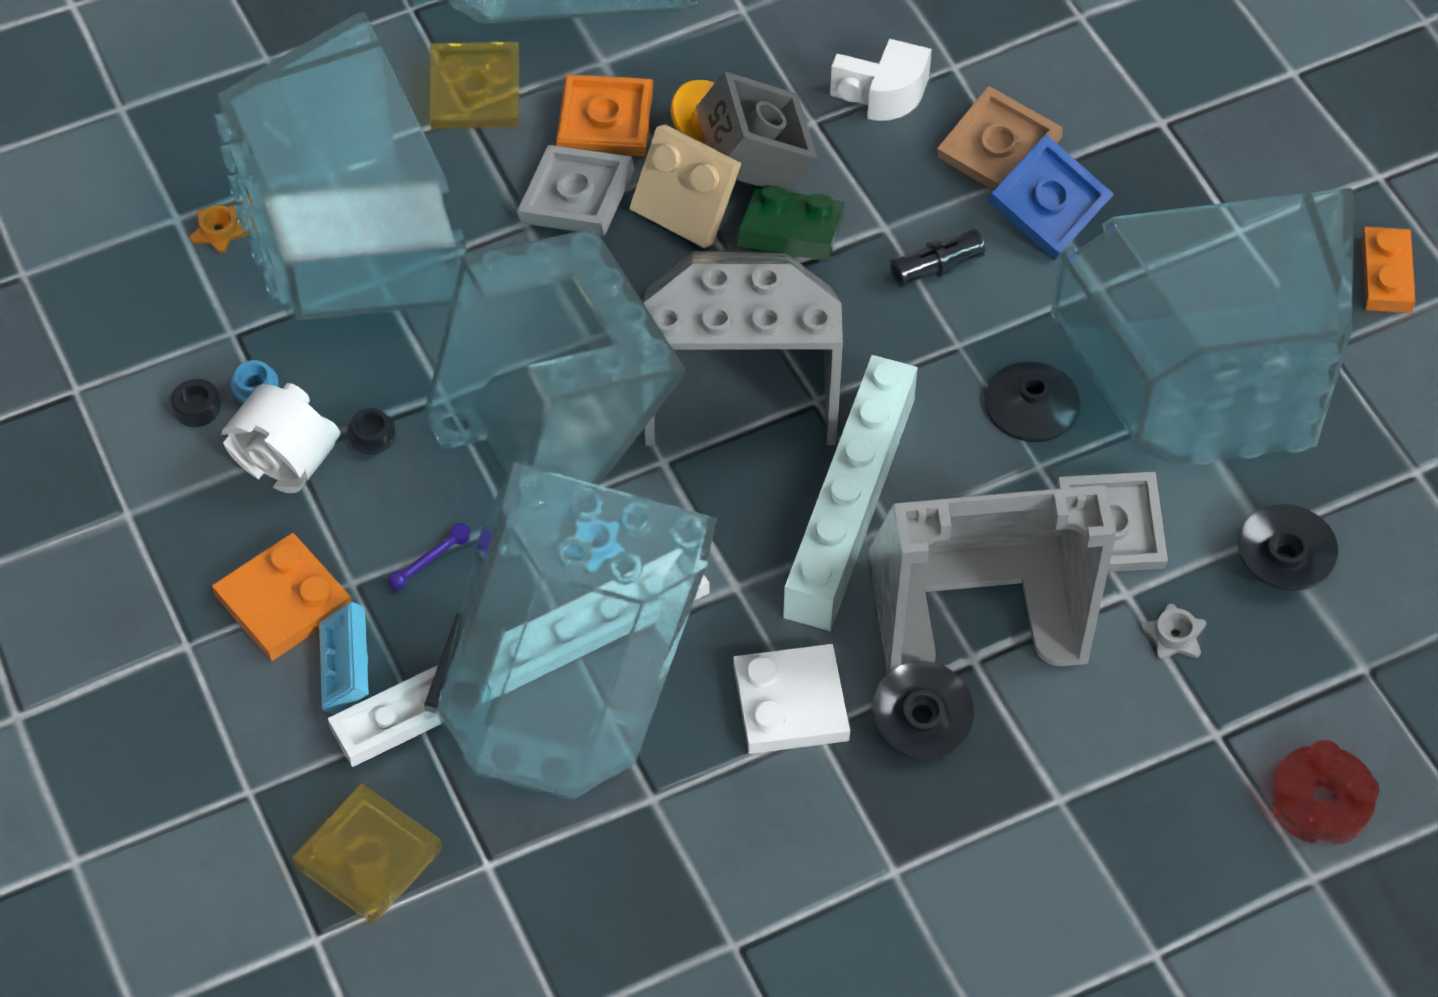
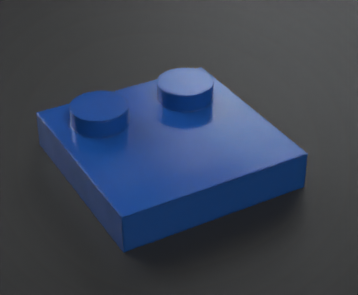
M1046 134L990 194L987 201L1055 261L1114 194Z

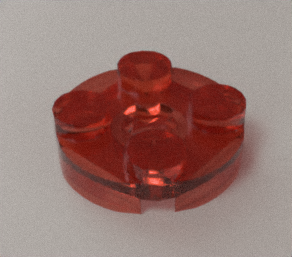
M1319 740L1312 746H1305L1291 752L1279 764L1272 784L1274 798L1272 806L1274 814L1281 825L1298 839L1315 844L1317 839L1334 841L1332 845L1345 844L1357 838L1368 827L1375 811L1380 788L1367 766L1355 755L1340 749L1333 741ZM1323 786L1331 789L1334 792L1333 797L1336 802L1332 803L1326 798L1320 802L1315 800L1313 797L1316 792L1315 787Z

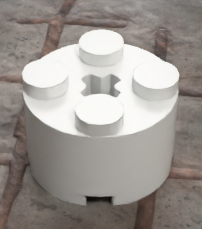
M287 383L283 389L268 384L256 387L224 427L221 435L228 434V437L223 442L227 452L250 475L259 480L265 473L277 480L273 488L285 493H297L333 449L335 441L340 436V431L333 422L321 417L308 405L310 402L309 396L301 388Z

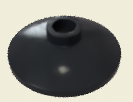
M1020 362L1007 366L991 379L986 390L985 407L993 424L1006 435L1026 442H1044L1063 435L1074 425L1079 414L1080 396L1073 381L1061 370L1039 362ZM1029 392H1037V393H1039V394H1036V395H1035V394H1031V393H1029Z
M1272 505L1258 510L1244 523L1238 541L1239 554L1247 570L1266 585L1281 590H1305L1322 583L1333 571L1338 558V543L1330 526L1314 512L1295 505ZM1286 553L1290 555L1292 558H1286L1279 554Z
M913 661L896 667L882 679L874 695L872 713L880 736L891 748L913 759L932 760L951 754L964 743L974 723L975 707L969 688L951 669L934 662ZM918 709L924 710L929 714L930 721L919 723L913 718L912 712Z

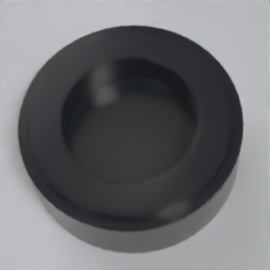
M191 379L181 383L175 388L171 396L174 415L185 426H205L214 421L221 410L218 390L212 383L203 379Z

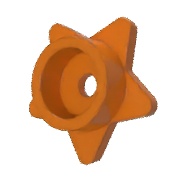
M214 205L205 210L197 211L199 227L190 236V240L194 244L210 243L218 253L223 254L226 252L231 240L247 236L249 228L236 221L235 205L228 207ZM218 226L223 227V229L215 230Z

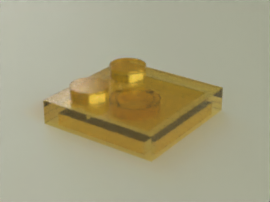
M519 42L431 44V129L520 127Z
M361 783L292 858L294 866L375 925L442 850L441 839Z

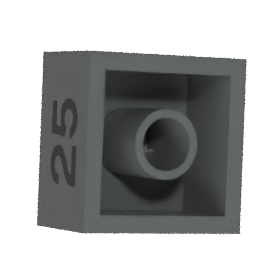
M724 71L695 107L706 145L742 163L736 180L762 188L777 186L791 192L818 160L802 106L796 93Z

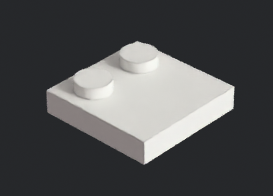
M833 644L733 656V668L749 754L849 741L850 728Z

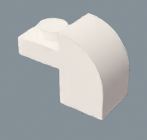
M889 39L879 64L836 54L831 69L830 96L868 105L867 119L884 121L902 117L911 112L923 96L929 80L932 49Z

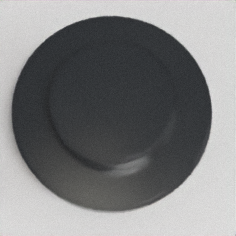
M367 408L354 415L349 423L347 435L350 445L356 451L363 454H378L387 450L393 444L396 430L392 419L383 411L376 408Z

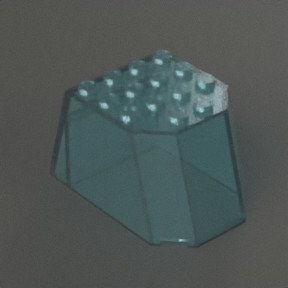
M364 11L354 14L218 93L222 113L215 115V121L223 143L228 142L227 145L221 146L226 166L230 173H235L228 176L230 189L236 203L241 202V204L234 206L235 214L242 232L248 231L250 236H253V238L248 239L249 246L256 264H263L267 271L263 273V277L271 299L278 298L280 305H283L287 315L295 320L456 306L472 302L466 242L461 229L451 230L441 198V194L450 192L446 178Z
M1344 188L1114 216L1102 224L1104 232L1079 250L1071 245L1060 253L1051 307L1052 318L1137 445L1176 465L1189 463L1204 465L1220 459L1235 457L1250 459L1266 453L1281 451L1296 453L1308 448L1317 447L1352 334L1354 194L1352 189Z

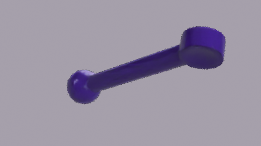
M464 523L455 524L451 528V535L402 572H392L388 577L389 586L394 590L403 589L407 584V579L454 544L461 545L467 543L471 537L469 526Z

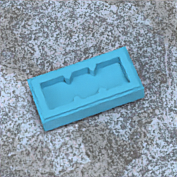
M354 602L348 603L319 623L322 710L332 714L342 712L369 694L365 607Z

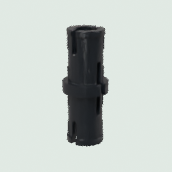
M976 229L969 230L966 233L942 242L936 239L926 243L925 248L917 252L892 259L890 261L892 263L890 264L891 272L900 287L907 286L910 283L934 274L940 277L950 273L951 268L956 265L985 256V244Z

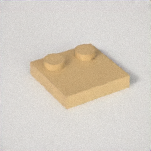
M666 124L656 127L629 209L693 243L707 248L713 245L742 163Z

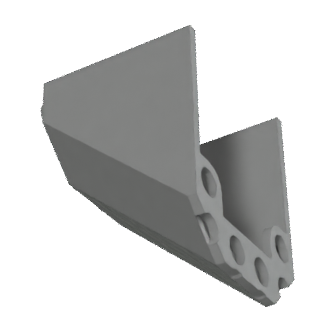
M693 251L647 287L642 311L645 446H655L656 350L824 349L827 445H836L843 349L842 306L829 285L786 253L769 251Z

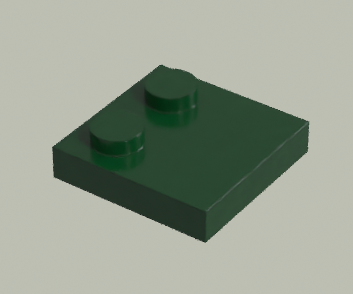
M777 186L756 187L739 229L738 246L775 253H786L787 255L828 262L843 219L845 201L833 200L824 194L804 195L792 193Z

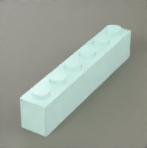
M875 355L871 356L787 579L784 592L783 618L831 632L914 403L918 367Z

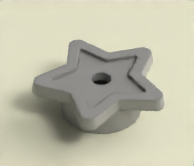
M1170 603L1158 620L1143 623L1142 630L1157 641V657L1159 660H1165L1176 653L1198 658L1201 650L1196 637L1203 631L1207 623L1203 619H1195L1188 611L1179 609ZM1178 631L1180 635L1175 637L1171 632Z

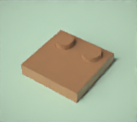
M988 86L937 148L938 159L990 189L995 190L1046 134L1054 142L1058 143L1062 138L1063 127Z

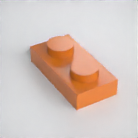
M1364 227L1361 241L1365 310L1412 313L1415 305L1411 230Z

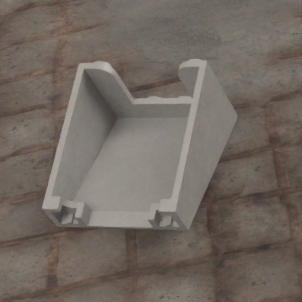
M1106 485L894 503L868 550L887 674L896 667L908 662L929 661L935 663L936 651L925 592L1022 583L1034 649L1037 655L1044 662L1054 666L1088 664L1116 537Z

